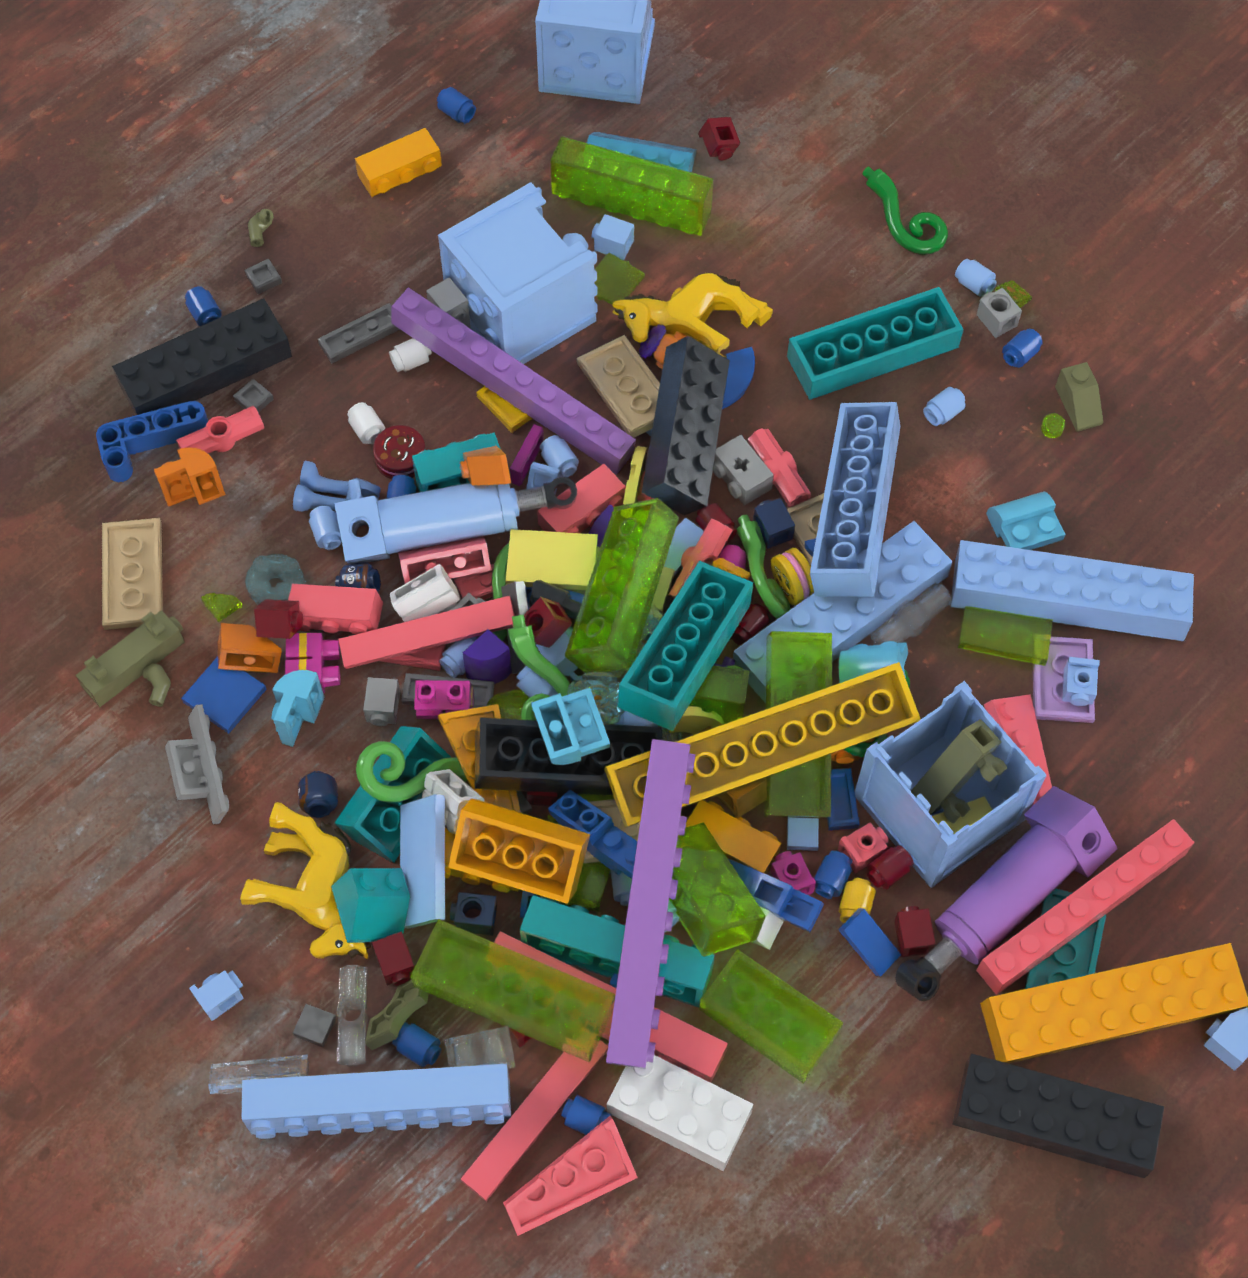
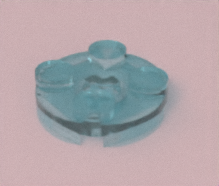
M282 554L258 556L254 559L253 565L246 574L245 584L250 598L256 602V605H259L265 599L288 600L292 584H305V579L296 559ZM275 577L283 580L282 583H277L276 587H271L269 582L270 579Z
M605 672L587 673L582 675V680L577 683L574 680L568 687L567 695L590 688L594 698L595 696H601V700H595L603 723L616 724L625 712L617 708L620 683L617 682V677Z

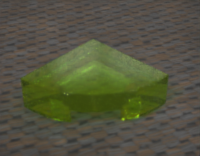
M209 593L201 597L202 602L217 622L222 621L243 607L241 601L233 595Z

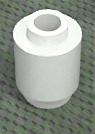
M414 338L394 346V350L389 351V356L397 372L402 370L406 372L429 362L428 356L432 354L429 348Z
M364 402L357 403L349 409L347 414L349 417L348 422L363 444H374L378 434L386 429L374 409Z

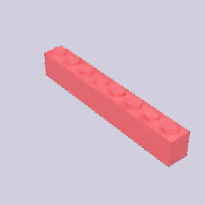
M1174 819L983 958L976 971L993 992L998 995L1183 858L1195 842Z
M501 931L499 932L482 963L483 972L486 974L485 977L490 982L499 986L505 983L513 987V991L516 994L522 991L528 1000L533 997L543 1002L542 1006L548 1011L555 1014L561 1011L571 1016L570 1020L576 1025L587 1028L589 1025L599 1030L598 1034L609 1040L616 995L615 987ZM661 1010L658 1030L651 1029L649 1041L656 1043L654 1055L710 1083L727 1052L728 1043Z

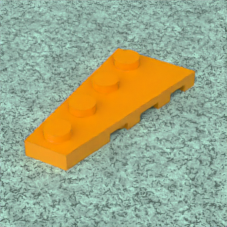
M495 704L439 714L438 719L471 788L485 799L484 802L521 813L516 791L475 789V730L480 718L501 719L499 705Z

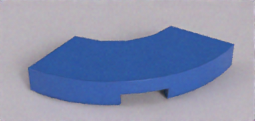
M752 347L726 353V359L730 360L722 409L738 401L745 394L746 389L753 380L755 356Z

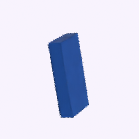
M851 768L821 770L820 777L828 831L859 828L860 823Z
M858 908L838 929L875 976L881 977L901 956L900 952L863 908Z

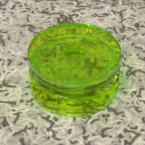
M1058 414L1046 415L1041 425L1042 433L1048 438H1058L1062 435L1065 428V420Z

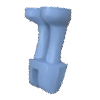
M304 461L300 485H297L294 493L293 510L306 511L324 505L330 506L332 510H335L334 503L351 500L348 481L322 477L319 475L315 463ZM358 479L362 498L370 496L379 498L381 492L379 486ZM314 492L339 494L346 496V498L324 496Z

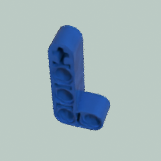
M189 401L101 425L96 432V438L102 462L110 479L115 482H124L132 476L133 466L130 455L177 443V439L206 427L208 418L203 405L196 401Z

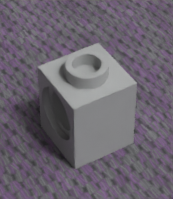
M1001 288L995 292L986 293L980 299L976 315L992 335L997 338L1018 326L1022 310L1009 294Z
M368 677L363 708L366 722L376 726L396 724L400 698L398 679Z

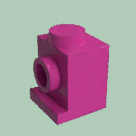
M785 851L774 858L775 862L772 863L770 870L772 877L791 885L794 889L807 895L814 892L816 881L814 877L812 878L800 852L792 855L791 851ZM795 868L797 871L796 875H790L787 872Z

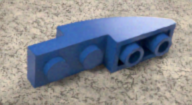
M569 790L548 808L549 813L560 825L591 834L587 851L618 876L624 873L632 879L638 841L614 826L610 816L572 790Z
M715 855L703 879V882L767 909L778 918L808 932H811L824 906L822 901L794 889L783 881L718 855Z

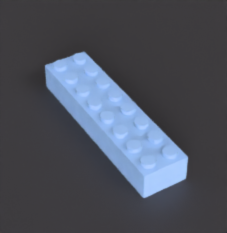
M897 402L840 404L810 569L815 596L874 597L901 427Z
M913 521L882 543L874 597L815 596L813 593L734 650L733 659L736 660L734 668L746 675L745 680L770 708L840 657L841 651H846L850 647L855 646L946 579L950 572L952 560Z
M960 540L955 558L951 607L1184 641L1193 623L1194 574Z
M507 1064L242 1080V1121L252 1135L256 1134V1138L260 1139L274 1138L276 1133L288 1132L289 1136L301 1137L308 1135V1131L321 1130L322 1134L333 1135L341 1133V1129L354 1128L355 1132L360 1133L371 1132L374 1130V1127L387 1126L388 1130L393 1131L404 1130L406 1125L419 1124L420 1128L439 1127V1123L452 1122L453 1126H469L472 1124V1121L485 1120L486 1124L504 1123V1119L511 1117L510 1078Z

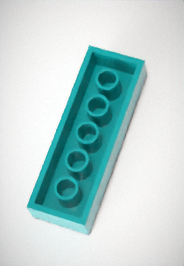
M937 287L789 338L787 358L806 395L811 400L959 348L964 329L941 288Z
M699 561L620 682L617 708L673 731L749 609L754 582Z
M532 896L520 928L521 942L566 964L608 978H612L614 973L619 974L625 925L620 924L616 918L609 915L598 917L589 914L586 908L578 905L568 907L559 904V901L543 896L541 898ZM664 934L663 944H669L667 964L660 963L659 976L665 977L662 996L701 1008L712 975L715 955L711 954L709 949L703 946L693 944L690 947L679 943L677 938Z

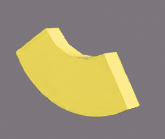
M637 446L635 448L631 461L630 476L625 489L622 507L623 515L632 516L636 510L637 495L641 475L644 472L647 447Z
M688 706L673 731L668 729L669 733L687 732L695 735L708 726L716 728L724 725V721L714 711L708 713L702 711L701 707Z

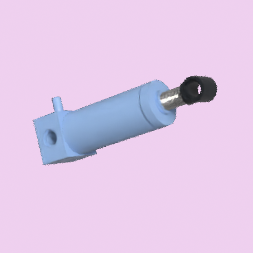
M566 477L556 478L552 482L543 483L541 488L537 487L536 489L535 487V489L533 488L532 490L531 488V490L527 489V491L525 489L523 492L522 490L521 492H516L515 488H510L509 484L472 486L470 483L378 500L376 496L362 498L359 480L352 479L347 482L351 500L334 504L345 561L348 564H357L389 559L392 553L502 533L505 530H518L516 517L520 516L519 512L541 507H548V509L556 507L566 509L571 507L577 498V487L571 479ZM559 486H565L570 490L571 495L566 500H559L555 497V489ZM360 526H369V532L366 536H356L357 529Z

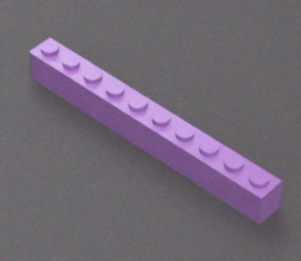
M409 287L391 306V323L601 465L605 464L616 475L633 455L635 438Z
M652 739L606 1063L646 1069V1062L653 1063L656 1043L649 1042L651 1029L658 1030L660 1010L654 1009L655 997H662L665 977L659 976L660 963L667 964L669 944H663L665 931L671 932L674 912H668L669 899H676L678 880H673L672 875L674 867L680 868L683 849L676 848L678 835L684 836L687 820V817L681 816L682 804H689L691 785H685L687 772L693 773L696 755L690 753V744Z

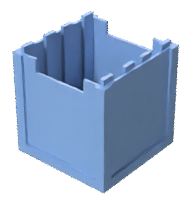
M540 0L535 20L539 92L640 104L655 27L651 0Z
M532 182L438 235L443 280L450 277L468 299L471 330L522 364L529 362L596 322L595 313L598 312L597 303L594 302V296L597 295V286L594 284L597 281V271L594 269V264L597 262V253L588 250L581 241L570 247L564 243L543 218L541 206L546 203V200L542 197L541 188H536Z
M965 681L956 686L953 693L943 699L940 707L895 738L891 735L880 744L876 742L867 748L855 789L856 799L879 827L884 830L894 845H900L907 850L913 859V868L930 888L1025 820L1024 814L1031 808L1046 777L1045 772L1039 766H1034L972 695V689ZM981 719L1001 740L1002 743L995 749L992 755L1000 758L1006 764L1007 769L1000 776L997 775L991 782H988L982 777L979 768L955 795L966 803L985 796L993 810L973 825L969 826L967 824L953 834L954 832L944 820L938 825L932 818V816L944 812V809L941 808L930 815L928 813L931 807L929 802L921 793L915 797L911 790L958 734Z

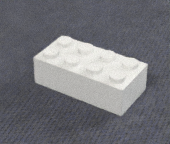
M654 1055L653 1063L646 1062V1069L626 1066L607 1102V1112L612 1114V1116L724 1171L753 1108L752 1103Z

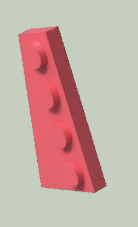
M1031 694L991 700L984 704L986 711L1034 766H1039L1046 774L1045 780L1032 804L1033 806L1052 788Z
M611 1116L607 1117L503 1202L517 1236L638 1178Z

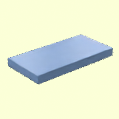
M434 794L400 805V868L403 870L410 893L405 928L408 929L445 920L444 795Z

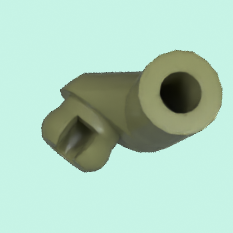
M262 209L248 222L250 243L253 247H260L264 244L263 232L272 224L274 218L272 211L269 209Z
M152 663L143 669V677L147 678L154 686L149 703L162 707L171 681L161 665Z

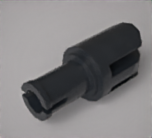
M536 580L533 583L529 601L530 607L540 597L558 602L568 617L587 626L589 625L595 608L572 600L570 592L542 580Z

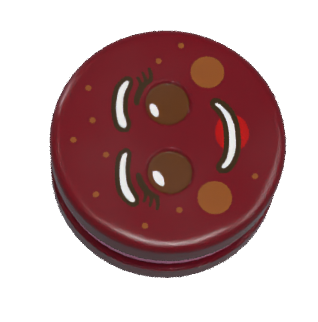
M396 425L384 429L378 434L373 444V454L377 469L383 476L391 480L396 475L415 477L412 456L426 450L423 437L417 430L409 426Z

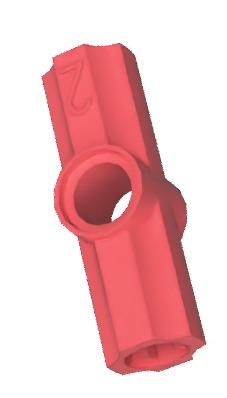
M251 406L226 418L223 416L213 417L206 423V427L176 441L180 449L187 447L198 448L208 454L213 451L226 452L233 448L236 441L264 429V424L257 409Z
M761 428L755 431L748 438L747 443L774 474L772 485L776 486L789 508L807 501L811 497V492L798 474L793 456L790 452L782 450L769 429Z
M711 518L697 545L689 547L683 553L681 558L683 569L668 594L670 597L675 599L699 561L712 566L713 561L719 559L718 556L733 531L732 529Z

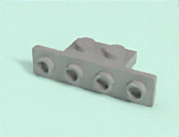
M202 704L195 705L188 717L193 739L169 740L165 748L177 800L207 798L212 823L219 824L229 810V800L227 795H224L221 785L223 775L221 769L217 768L216 745L210 738L209 717L204 713Z

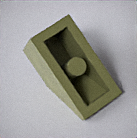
M1085 362L1061 369L1055 388L1076 432L1102 425L1103 415L1099 387L1088 363Z

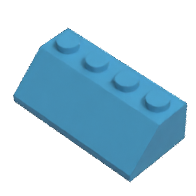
M593 132L588 137L583 155L584 176L686 194L697 149Z

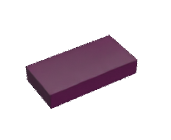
M533 424L509 468L511 483L518 486L522 485L531 464L535 461L541 450L540 445L544 441L543 427Z

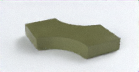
M421 975L398 986L390 1003L379 1014L370 1019L365 1044L371 1050L397 1039L405 1021L417 1009L427 1004L431 981L425 975Z

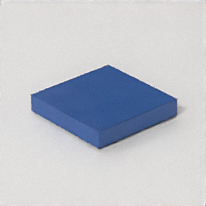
M217 656L181 699L184 704L192 709L195 705L202 704L204 713L208 715L209 720L229 734L267 689L263 683L245 671L218 669Z

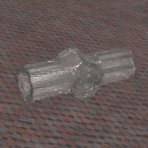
M935 582L914 600L908 599L904 601L894 611L889 620L871 633L870 638L873 640L874 645H881L887 641L903 643L910 636L912 638L918 636L927 628L932 618L951 604L952 598L948 590L942 584Z
M346 965L339 968V1005L336 1011L338 1017L337 1063L346 1066L366 1064L365 1040L369 1020L367 1014L368 969L359 965ZM350 1010L361 1012L358 1019L354 1021H347L345 1015Z

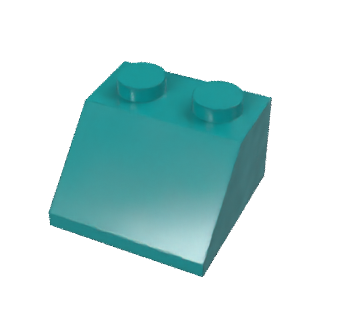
M350 868L331 886L347 943L374 942L401 931L402 934L404 933L410 893L402 868Z

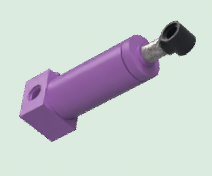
M1053 786L1024 814L1031 828L935 920V925L943 940L925 958L920 957L918 960L910 959L903 962L896 972L895 980L897 985L919 1001L930 1000L938 992L940 974L958 956L965 958L973 964H979L1074 870L1088 878L1118 849L1094 806Z

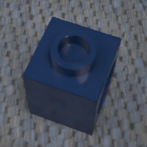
M781 498L773 501H763L754 508L753 521L758 523L767 549L793 539L795 524Z
M459 892L457 902H452L450 909V921H454L456 932L493 936L497 913L496 896ZM470 909L481 911V914L474 919L465 916V913Z

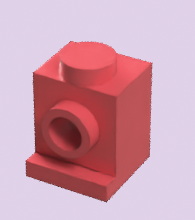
M868 823L847 837H842L838 850L852 859L851 867L856 874L885 852L888 848L886 843L889 841L881 827L874 828L871 823ZM867 839L870 845L865 846L862 844V841Z

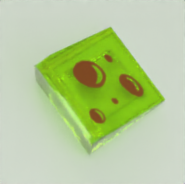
M1013 280L1000 284L995 290L1003 288L1019 308L1032 299V296Z

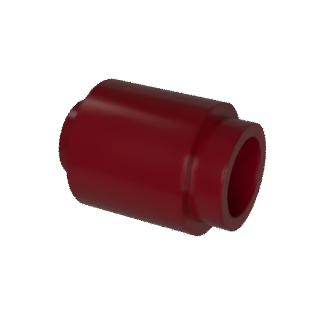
M708 503L707 507L699 509L696 523L703 531L712 518L733 530L725 544L735 537L737 530L734 528L735 523L717 503L711 505Z
M750 604L749 609L737 626L731 639L741 646L765 629L770 623L768 611L760 604Z
M902 846L890 847L867 865L869 871L867 877L876 888L882 887L887 890L910 871V867L914 864L913 859Z

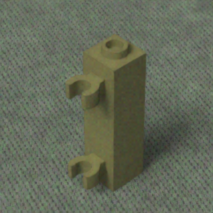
M162 610L155 615L150 612L141 619L144 624L98 659L93 655L84 662L86 668L80 671L76 677L81 687L99 707L103 706L142 676L143 669L147 665L157 664L184 643L181 634L183 627L174 616L168 618Z
M979 719L958 734L911 790V793L915 797L920 793L931 805L928 812L930 815L943 808L945 817L951 823H955L960 816L964 817L970 810L969 805L955 795L980 768L982 777L986 781L991 782L997 775L1000 776L1007 769L1006 764L1000 758L992 755L995 749L1002 743L1001 740Z

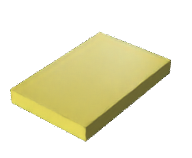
M511 529L506 585L517 581H524L525 587H533V583L536 580H542L561 589L594 591L598 534Z

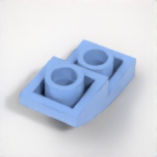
M685 518L664 540L648 562L674 569L675 576L682 569L681 558L683 553L689 547L697 545L704 531Z

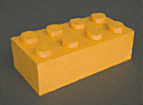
M471 798L461 809L448 867L568 904L577 891L591 834Z

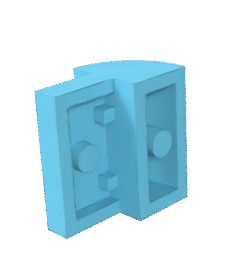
M1044 491L990 507L986 513L997 538L1002 537L1006 547L1032 550L1061 541L1066 535L1054 512L1056 504L1052 497Z
M887 641L881 645L868 646L867 644H857L846 651H841L839 657L840 683L898 662L906 678L904 664L909 653L907 643Z
M308 670L290 672L280 678L272 689L276 704L274 705L271 718L274 721L276 732H278L282 744L293 747L302 722L315 723L324 700L317 672Z
M590 688L563 697L559 693L531 703L552 764H571L581 761L582 756L610 748V741Z

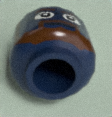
M369 563L348 564L343 566L340 570V575L336 576L335 586L376 589L379 592L381 587L380 574Z
M314 771L304 776L298 783V803L301 810L315 818L325 817L334 811L338 805V787L335 778L321 771Z

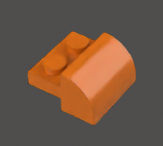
M192 447L178 449L179 460L166 462L161 467L154 469L168 507L192 497H196L198 504L201 505L226 495L214 460L201 449Z

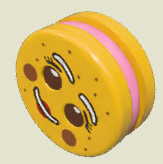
M791 548L785 551V553L772 557L771 569L774 579L782 588L790 604L796 606L814 593L810 576L811 566L798 549Z

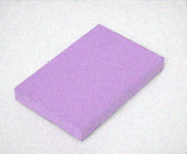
M1033 636V707L1036 719L1093 723L1095 720L1094 702L1092 705L1075 706L1071 702L1062 701L1063 674L1068 658L1093 659V639Z

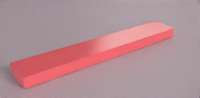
M505 596L340 638L339 645L343 665L346 669L480 636L487 629L495 632L514 627L512 616H515L512 599L510 596Z
M584 1027L462 1176L461 1182L487 1202L566 1104L567 1100L607 1053L608 1045Z

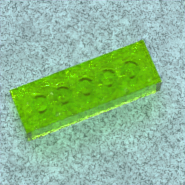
M561 136L550 160L552 194L576 200L585 205L604 208L613 213L618 212L632 216L638 220L653 222L662 227L681 230L687 234L699 236L703 234L712 209L713 178Z
M659 498L616 506L613 509L564 655L586 674L630 669L635 660L679 517Z
M771 631L767 635L766 709L832 686V633ZM831 754L766 777L768 784L766 785L767 800H765L764 817H831Z
M438 919L410 976L414 987L589 1063L614 1009V993Z

